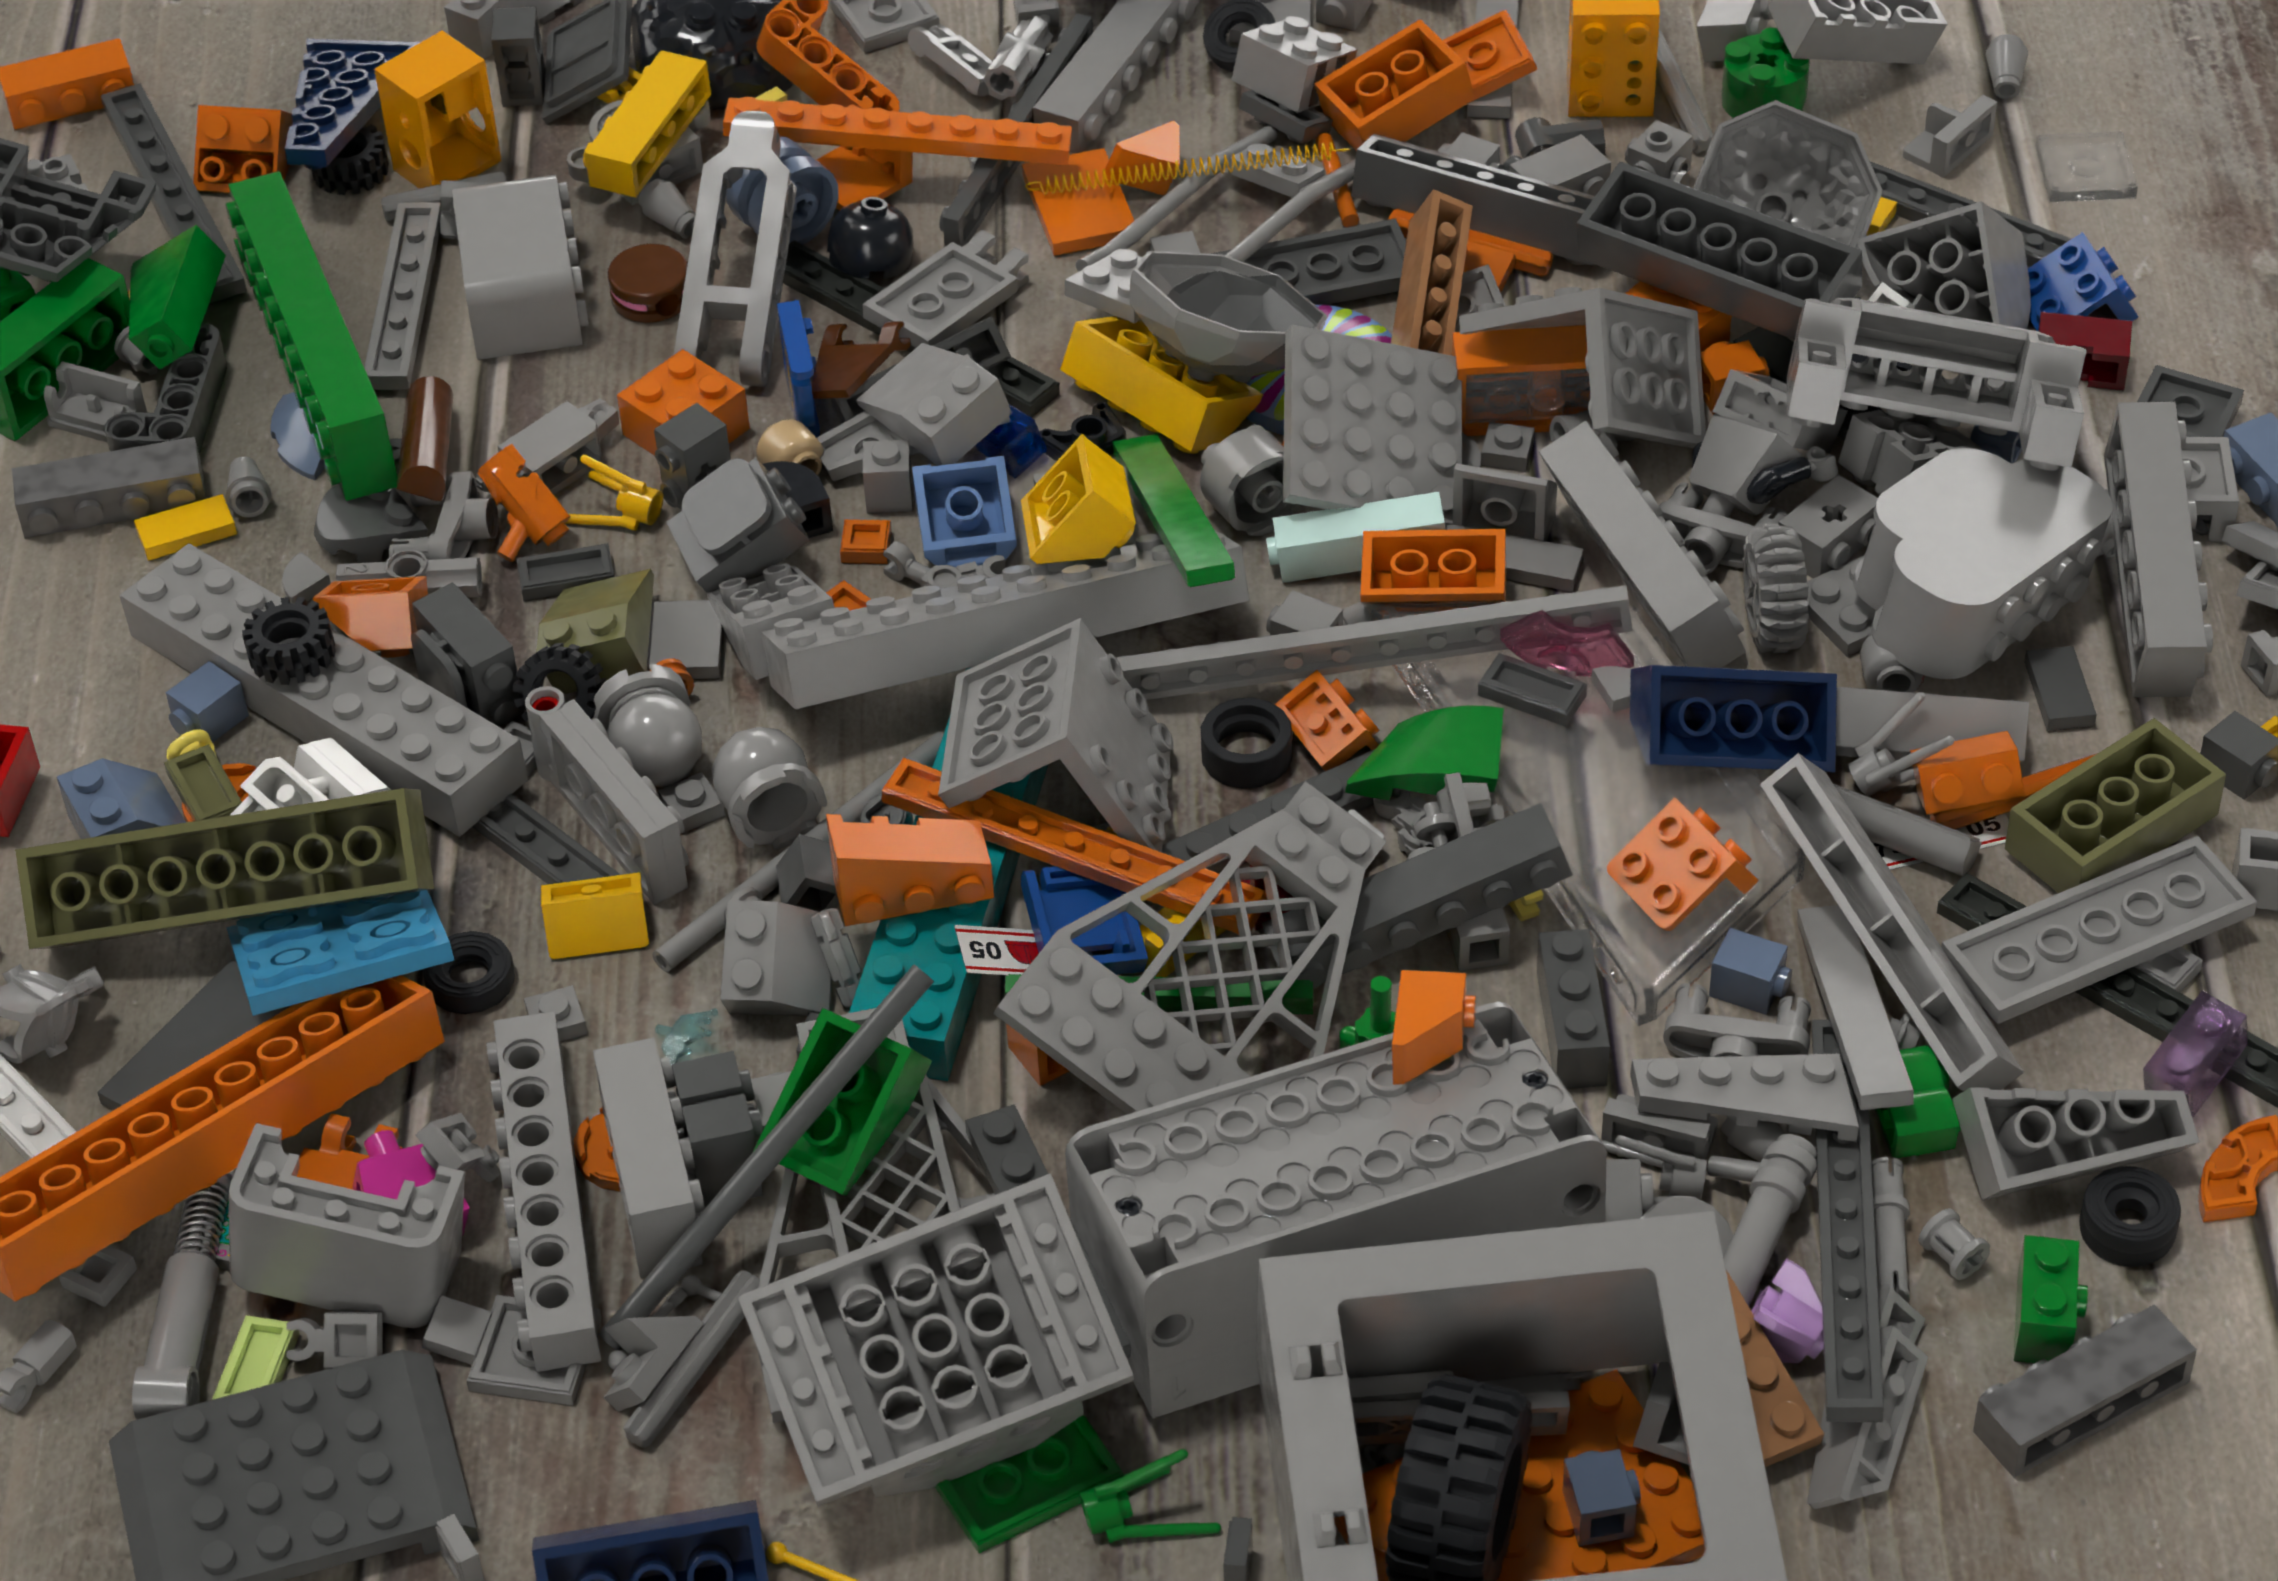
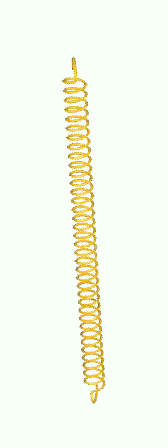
M1330 141L1328 159L1325 145L1322 142L1320 159L1316 144L1314 143L1313 159H1311L1309 148L1306 144L1305 159L1303 160L1300 146L1298 145L1296 162L1293 156L1292 148L1289 147V158L1287 163L1284 149L1281 148V157L1279 164L1276 151L1273 148L1272 166L1269 160L1267 150H1264V166L1262 165L1260 154L1257 150L1256 167L1254 166L1251 152H1248V167H1246L1243 153L1241 152L1240 168H1238L1236 158L1233 153L1231 170L1228 164L1227 156L1225 154L1223 171L1221 169L1218 155H1216L1215 172L1212 167L1211 159L1208 156L1207 173L1204 168L1203 160L1200 157L1199 174L1197 172L1194 159L1192 158L1191 175L1189 174L1187 163L1184 159L1183 176L1181 175L1178 161L1176 160L1175 177L1173 176L1169 161L1167 162V177H1165L1162 163H1159V178H1157L1154 164L1151 163L1150 180L1147 174L1145 164H1143L1142 181L1139 175L1137 165H1135L1134 182L1131 177L1129 166H1127L1126 183L1123 178L1121 167H1119L1118 184L1115 179L1113 168H1111L1110 185L1106 177L1105 169H1103L1102 186L1098 178L1097 170H1095L1094 187L1091 183L1089 171H1087L1086 188L1083 184L1081 172L1079 171L1078 189L1075 185L1073 173L1070 174V190L1066 183L1065 174L1062 175V191L1060 190L1058 184L1057 175H1054V192L1052 191L1050 185L1049 176H1046V193L1044 192L1042 183L1040 181L1027 183L1025 185V188L1033 191L1040 190L1039 188L1027 187L1030 184L1039 183L1043 194L1046 195L1048 193V187L1051 193L1054 194L1056 192V186L1059 192L1062 193L1064 191V186L1066 187L1068 192H1071L1072 185H1074L1076 191H1079L1080 184H1082L1084 190H1087L1089 183L1091 188L1095 189L1097 182L1100 188H1103L1105 181L1108 187H1111L1113 180L1116 186H1119L1121 178L1124 185H1127L1129 177L1132 184H1135L1137 176L1139 181L1143 183L1145 180V175L1147 180L1151 182L1153 179V173L1155 179L1159 181L1161 178V172L1163 178L1167 181L1169 178V171L1171 177L1174 180L1176 179L1177 169L1180 177L1183 179L1185 176V168L1188 176L1191 178L1193 175V168L1198 177L1201 175V169H1203L1204 174L1207 176L1209 174L1210 167L1212 173L1216 175L1218 166L1222 174H1224L1226 165L1229 172L1232 173L1235 163L1237 171L1240 172L1243 162L1245 170L1248 171L1250 168L1251 160L1252 167L1256 170L1258 167L1259 159L1260 165L1264 169L1266 167V157L1268 164L1271 168L1274 166V158L1276 159V163L1279 167H1281L1283 158L1285 164L1289 166L1291 156L1294 164L1297 165L1299 155L1302 163L1305 164L1307 160V153L1310 162L1313 163L1315 160V152L1319 162H1321L1323 160V150L1326 159L1330 161L1331 149L1334 152L1350 151L1351 149L1344 148L1334 150L1333 144Z

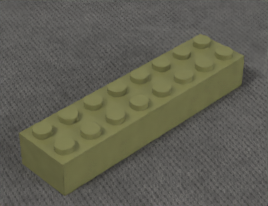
M409 788L15 849L29 949L58 948L434 889L421 792L419 789Z

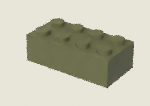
M2153 718L2012 807L2004 849L2057 893H2061L2164 850L2217 816L2226 773L2157 719Z

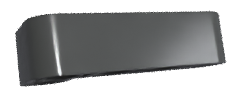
M202 323L192 351L170 363L154 413L123 412L108 419L104 431L110 451L195 437L200 454L227 371L220 333L216 327L211 324Z

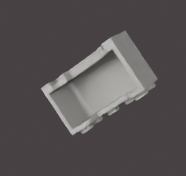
M557 175L452 189L465 294L477 360L583 345L580 327L589 326L585 299L576 301L575 293H582L584 291L580 266L571 267V265L579 264L571 210L562 211V209L570 208L567 182L558 183Z
M256 1123L229 1187V1258L232 1281L247 1291L332 1311L383 1312L382 1322L401 1327L418 1328L429 1324L440 1296H445L461 1254L465 1171L438 1166L436 1177L426 1185L415 1187L414 1181L404 1180L397 1200L297 1177L300 1169V1155L293 1153L286 1155L282 1149V1129Z

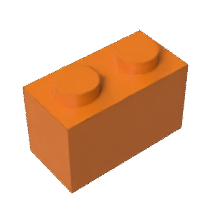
M2008 730L1954 741L1951 746L1913 765L1918 797L1926 815L2025 795L2018 750ZM1921 748L1910 750V754Z

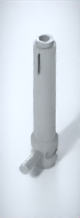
M1783 1134L1779 1136L1776 1142L1768 1145L1761 1162L1714 1155L1708 1161L1707 1171L1709 1176L1752 1182L1749 1190L1752 1196L1723 1257L1725 1268L1748 1306L1751 1304L1790 1214L1799 1210L1806 1194L1805 1186L1812 1181L1818 1164L1815 1160L1817 1151L1809 1141L1797 1135Z

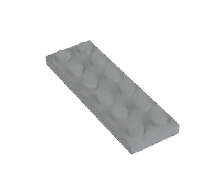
M2197 835L1943 941L1941 947L1977 1001L1996 1024H1999L2254 916L2257 901Z

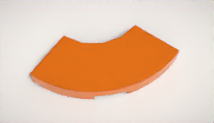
M2277 1115L2262 1117L2234 1129L2222 1138V1143L2211 1154L2210 1158L2206 1160L2198 1195L2199 1210L2203 1222L2255 1215L2257 1208L2256 1189L2258 1184L2272 1172L2278 1171Z

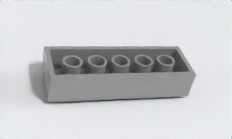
M2176 402L2118 403L2104 453L2108 494L2113 503L2112 528L2133 697H2191L2196 679L2203 678L2204 654L2211 653L2213 647L2211 624H2204L2202 612L2206 611L2207 586L2205 582L2198 581L2197 570H2200L2202 566V546L2200 541H2193L2192 529H2195L2197 523L2196 502L2188 500L2187 489H2190L2192 469L2190 460H2183L2182 449L2186 446V423L2184 420H2178Z
M1585 420L1539 451L1568 505L1685 666L1722 668L1746 652L1738 637V634L1743 632L1744 628L1729 607L1731 604L1727 596L1715 580L1711 582L1705 576L1708 573L1693 550L1688 552L1682 546L1685 544V541L1670 519L1665 521L1660 516L1663 512L1648 490L1643 491L1641 487L1635 488L1641 484L1637 475L1626 460L1621 462L1619 458L1614 459L1619 453L1605 432L1596 435Z

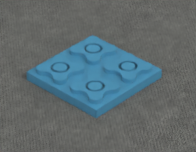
M428 890L239 919L236 925L226 927L253 1016L454 961L450 941Z

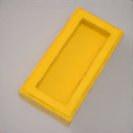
M223 494L134 520L138 537L148 561L176 553L188 543L197 547L237 535L234 520Z

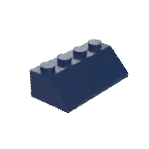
M1648 665L1631 669L1630 721L1646 765L1778 770L1799 753L1823 771L1835 772L1836 673Z
M756 1500L534 1537L532 1543L536 1581H769Z

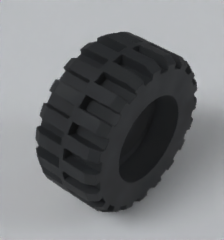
M1449 1374L1430 1380L1427 1389L1424 1390L1421 1396L1419 1408L1416 1409L1412 1420V1428L1404 1447L1405 1452L1402 1464L1399 1467L1395 1496L1391 1506V1520L1387 1533L1388 1547L1385 1555V1563L1387 1564L1386 1575L1390 1581H1498L1517 1516L1516 1512L1519 1499L1521 1498L1523 1478L1528 1461V1447L1531 1439L1532 1405L1520 1391Z

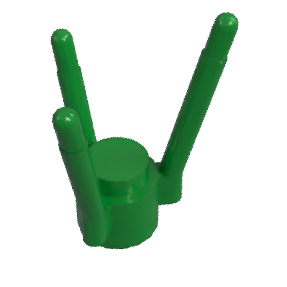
M1180 1449L1168 1456H1164L1113 1482L1079 1492L1081 1506L1091 1535L1105 1532L1109 1543L1135 1537L1217 1534L1221 1531L1222 1527L1217 1522L1124 1525V1519L1133 1517L1127 1493L1170 1473L1171 1466L1188 1457L1186 1449Z

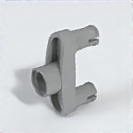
M472 471L452 472L446 477V488L442 501L438 502L410 494V500L414 507L443 505L435 533H431L430 537L393 538L392 544L389 547V557L398 551L410 549L423 553L427 560L465 558L474 540L496 538L499 528L497 505L493 498H479L478 488L475 484L476 480Z
M1685 482L1680 483L1675 488L1668 501L1662 502L1659 505L1663 512L1660 516L1665 521L1669 519L1672 521L1685 541V544L1682 546L1688 552L1691 550L1695 552L1707 573H1711L1719 564L1743 568V547L1746 543L1745 538L1751 529L1761 528L1763 525L1778 524L1781 519L1788 515L1785 511L1779 509L1775 517L1771 519L1775 514V508L1768 507L1763 511L1756 525L1752 526L1725 516L1699 510L1697 508L1702 504L1703 493L1699 488L1692 485L1687 493L1684 494L1688 489V483Z
M1690 983L1681 984L1676 990L1674 1010L1667 1017L1663 1039L1667 1048L1678 1056L1692 1058L1808 1054L1810 1037L1807 1033V1025L1811 1014V1005L1804 998L1798 997L1796 1010H1791L1793 996L1783 997L1778 1004V1016L1775 1024L1744 1018L1704 1014L1709 998L1705 987L1695 984L1693 997H1689Z

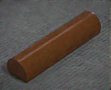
M435 376L421 377L414 381L408 390L405 400L397 489L399 491L438 502L442 501L446 488L453 406L452 389L441 378Z

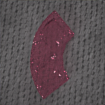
M1540 610L1500 629V640L1509 650L1524 661L1547 669L1548 666L1560 670L1573 671L1575 676L1587 677L1592 676V669L1598 667L1618 666L1631 668L1634 666V655L1610 623L1592 628L1571 627L1555 621L1544 610Z

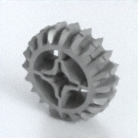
M1779 524L1763 525L1761 528H1752L1745 538L1746 543L1743 547L1742 576L1744 579L1745 608L1753 643H1756L1761 652L1772 651L1773 654L1787 653L1788 650L1799 649L1800 646H1803L1808 632L1809 585L1807 583V569L1805 567V554L1802 552V542L1799 539L1798 533L1790 525L1779 526Z

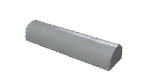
M1833 784L1871 842L1960 876L1969 873L1982 844L1979 838Z

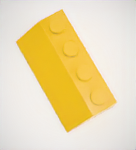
M1117 316L1076 321L1060 368L1062 372L1074 378L1075 384L1081 389L1096 392L1108 400L1107 404L1111 408L1121 412H1128L1140 420V425L1143 428L1163 434L1173 441L1175 448L1190 454H1196L1201 450H1205L1211 444L1220 443L1230 436L1261 402L1263 396L1261 392L1248 384L1234 381L1223 374L1216 375L1214 380L1210 382L1200 381L1191 377L1188 374L1189 367L1181 361L1168 356L1165 353V349L1142 320L1132 323Z

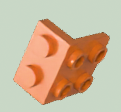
M854 104L848 106V108H859ZM840 146L816 159L833 173L838 183V202L836 205L838 210L867 197L884 199L913 182V152Z
M1676 797L1607 865L1608 874L1664 931H1671L1676 928L1725 878L1743 894H1746L1759 881L1746 867L1752 860L1751 857L1731 838L1723 844L1715 836L1721 827L1701 807L1692 813Z

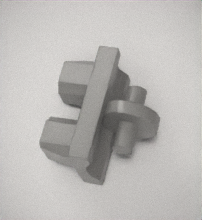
M1460 773L1446 774L1444 777L1446 786L1438 791L1436 795L1438 802L1425 804L1426 817L1414 825L1416 837L1419 840L1432 841L1434 848L1483 828H1474L1471 817L1487 815L1491 808V798L1487 783H1462Z

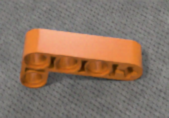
M782 0L768 13L757 41L756 48L758 54L815 102L824 106L838 104L848 107L854 104L860 109L882 108L887 111L899 112L900 103L893 92L819 33L828 8V0Z

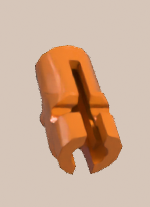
M513 444L503 448L480 467L477 473L484 481L496 505L502 503L509 512L507 514V521L511 529L497 554L510 562H513L527 536L535 545L542 541L548 547L554 544L570 530L565 523L571 517L537 473H530L528 477H517V474L524 468L526 460Z

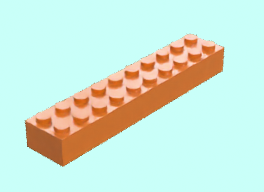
M400 975L294 1004L0 1177V1292L15 1302L23 1297L30 1296L39 1291L44 1284L67 1270L79 1267L87 1258L114 1242L125 1239L133 1230L157 1216L168 1213L176 1204L199 1190L211 1187L219 1178L237 1168L256 1123L282 1129V1140L295 1136L302 1131L303 1127L329 1112L338 1110L346 1101L366 1089L381 1084L386 1077L407 1064L422 1059L427 1052L445 1042L432 991Z

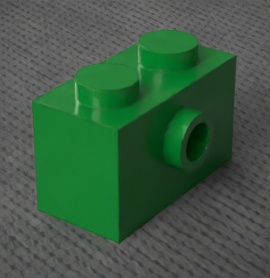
M2024 1235L2017 1278L2014 1361L2036 1363L2040 1360L2050 1361L2068 1351L2073 1345L2077 1317L2085 1318L2088 1299V1286L2078 1284L2080 1241Z

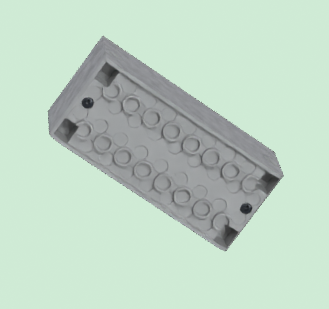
M1494 1002L1476 1007L1475 1028H1465L1463 1050L1405 1084H1393V1033L1094 1124L1078 1131L1071 1137L1065 1151L1071 1221L1130 1342V1357L1127 1360L1134 1375L1133 1382L1152 1418L1260 1384L1257 1365L1260 1258L1605 1222L1607 1162L1605 1146L1509 1004Z

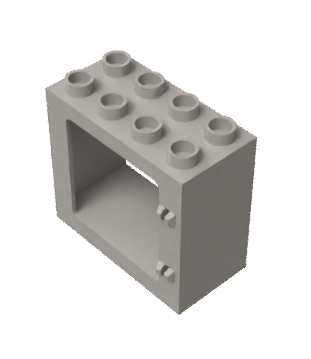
M1707 1211L1260 1258L1257 1365L1287 1581H1378L1348 1378L1450 1370L1453 1371L1454 1376L1482 1382L1535 1375L1656 1364L1660 1362H1670L1705 1545L1703 1557L1690 1564L1535 1581H1787L1715 1212ZM1345 1516L1349 1544L1335 1546L1336 1530L1334 1517Z

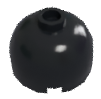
M867 197L843 207L831 222L827 243V253H830L829 262L843 273L859 278L869 279L870 271H884V278L895 277L906 272L912 265L913 229L903 212L881 198Z

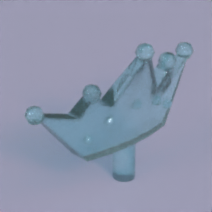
M713 1008L711 1011L681 1015L672 1027L661 1024L656 1025L655 1033L666 1035L661 1048L665 1057H670L671 1065L672 1063H677L678 1058L691 1054L692 1050L689 1047L686 1048V1046L705 1036H711L712 1032L705 1030L701 1026L711 1024L709 1017L718 1014L716 1008Z

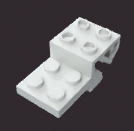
M326 738L299 745L294 768L281 757L265 759L240 785L249 796L230 815L382 792L390 789L335 740Z

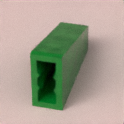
M194 225L133 262L131 266L129 340L159 370L192 351L226 254L197 225Z

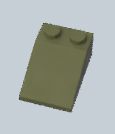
M642 570L564 589L539 623L536 652L547 645L549 648L555 643H564V647H568L571 644L580 646L578 652L583 654L588 650L594 655L590 661L593 665L601 664L603 670L599 673L600 679L606 678V681L625 669L628 676L638 672H646L654 573L652 570ZM555 671L546 676L552 687L559 689L563 694L577 691L574 680L564 672Z

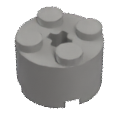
M1251 425L1247 429L1231 434L1220 443L1211 444L1204 450L1201 456V462L1204 466L1200 476V487L1203 496L1237 531H1246L1250 536L1266 535L1274 531V517L1294 514L1290 510L1294 504L1283 502L1284 446L1262 426Z

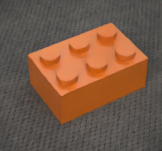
M1421 19L1314 84L1323 114L1333 119L1331 126L1356 151L1373 134L1406 142L1475 99L1466 62Z

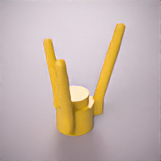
M587 455L580 457V461L595 470L588 473L590 479L619 492L616 500V509L621 511L623 515L569 514L571 517L565 524L620 526L636 531L640 522L650 526L656 522L663 505L662 491L648 487L645 482L632 479Z

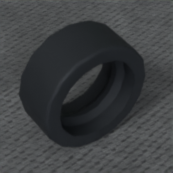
M1253 697L1235 698L1218 704L1206 714L1201 725L1202 764L1211 777L1224 785L1244 789L1259 788L1273 783L1287 772L1292 761L1291 721L1285 712L1276 705ZM1240 732L1262 734L1275 742L1268 749L1253 754L1231 752L1218 744L1227 736Z

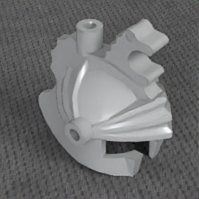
M21 964L4 972L2 975L7 984L0 987V1018L19 1021L21 1024L15 1039L10 1035L0 1041V1054L8 1061L22 1063L43 1050L46 1051L49 1058L67 1050L68 1047L65 1041L74 1028L79 998L89 995L105 984L96 967L93 966L68 981L43 971L24 970Z

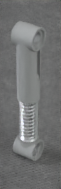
M236 1169L219 1178L211 1187L199 1190L185 1200L174 1255L170 1256L166 1261L145 1363L144 1366H139L136 1369L133 1379L132 1404L134 1416L137 1420L198 1404L200 1401L198 1373L219 1275V1268L215 1263L216 1252L218 1251L217 1245L221 1236L220 1230L224 1221L223 1215L227 1206L226 1201L228 1199L230 1182Z

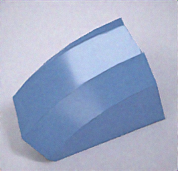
M1004 456L988 457L981 461L948 465L912 467L919 528L924 557L937 566L950 565L956 568V566L974 561L979 566L986 559L995 555H1002L1005 560L1017 547Z

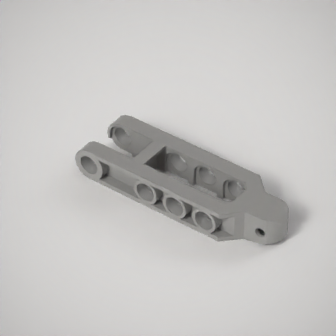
M745 111L735 116L730 128L728 146L703 164L674 355L684 349L701 360L702 351H707L712 319L745 321L739 361L740 382L746 386L765 387L770 374L778 320L777 303H780L797 188L790 180V170L779 159L781 143L774 120L770 114L762 111ZM743 169L761 170L767 177L751 286L750 288L713 285L715 269H720L721 261L717 253L721 229H726L727 223L724 215L727 188H732V184L742 178Z

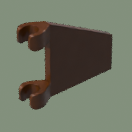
M886 322L881 329L877 344L855 345L853 340L842 341V333L848 328L846 324L829 325L824 332L811 385L813 399L850 398L894 351L909 349L911 346L910 338H899V331L905 325L904 322Z

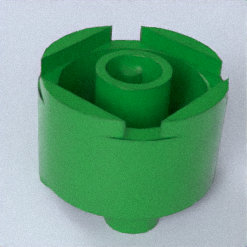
M1773 27L1763 29L1760 34L1749 35L1728 43L1725 47L1722 79V106L1729 116L1735 118L1776 100L1803 111L1807 98L1810 59L1792 58L1780 31Z

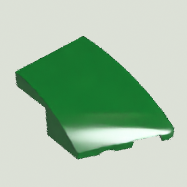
M1477 705L1447 707L1425 712L1398 723L1347 780L1345 793L1390 801L1393 788L1436 796L1437 792L1445 787V775L1460 773L1462 783H1487L1489 792H1494L1499 775L1504 708Z

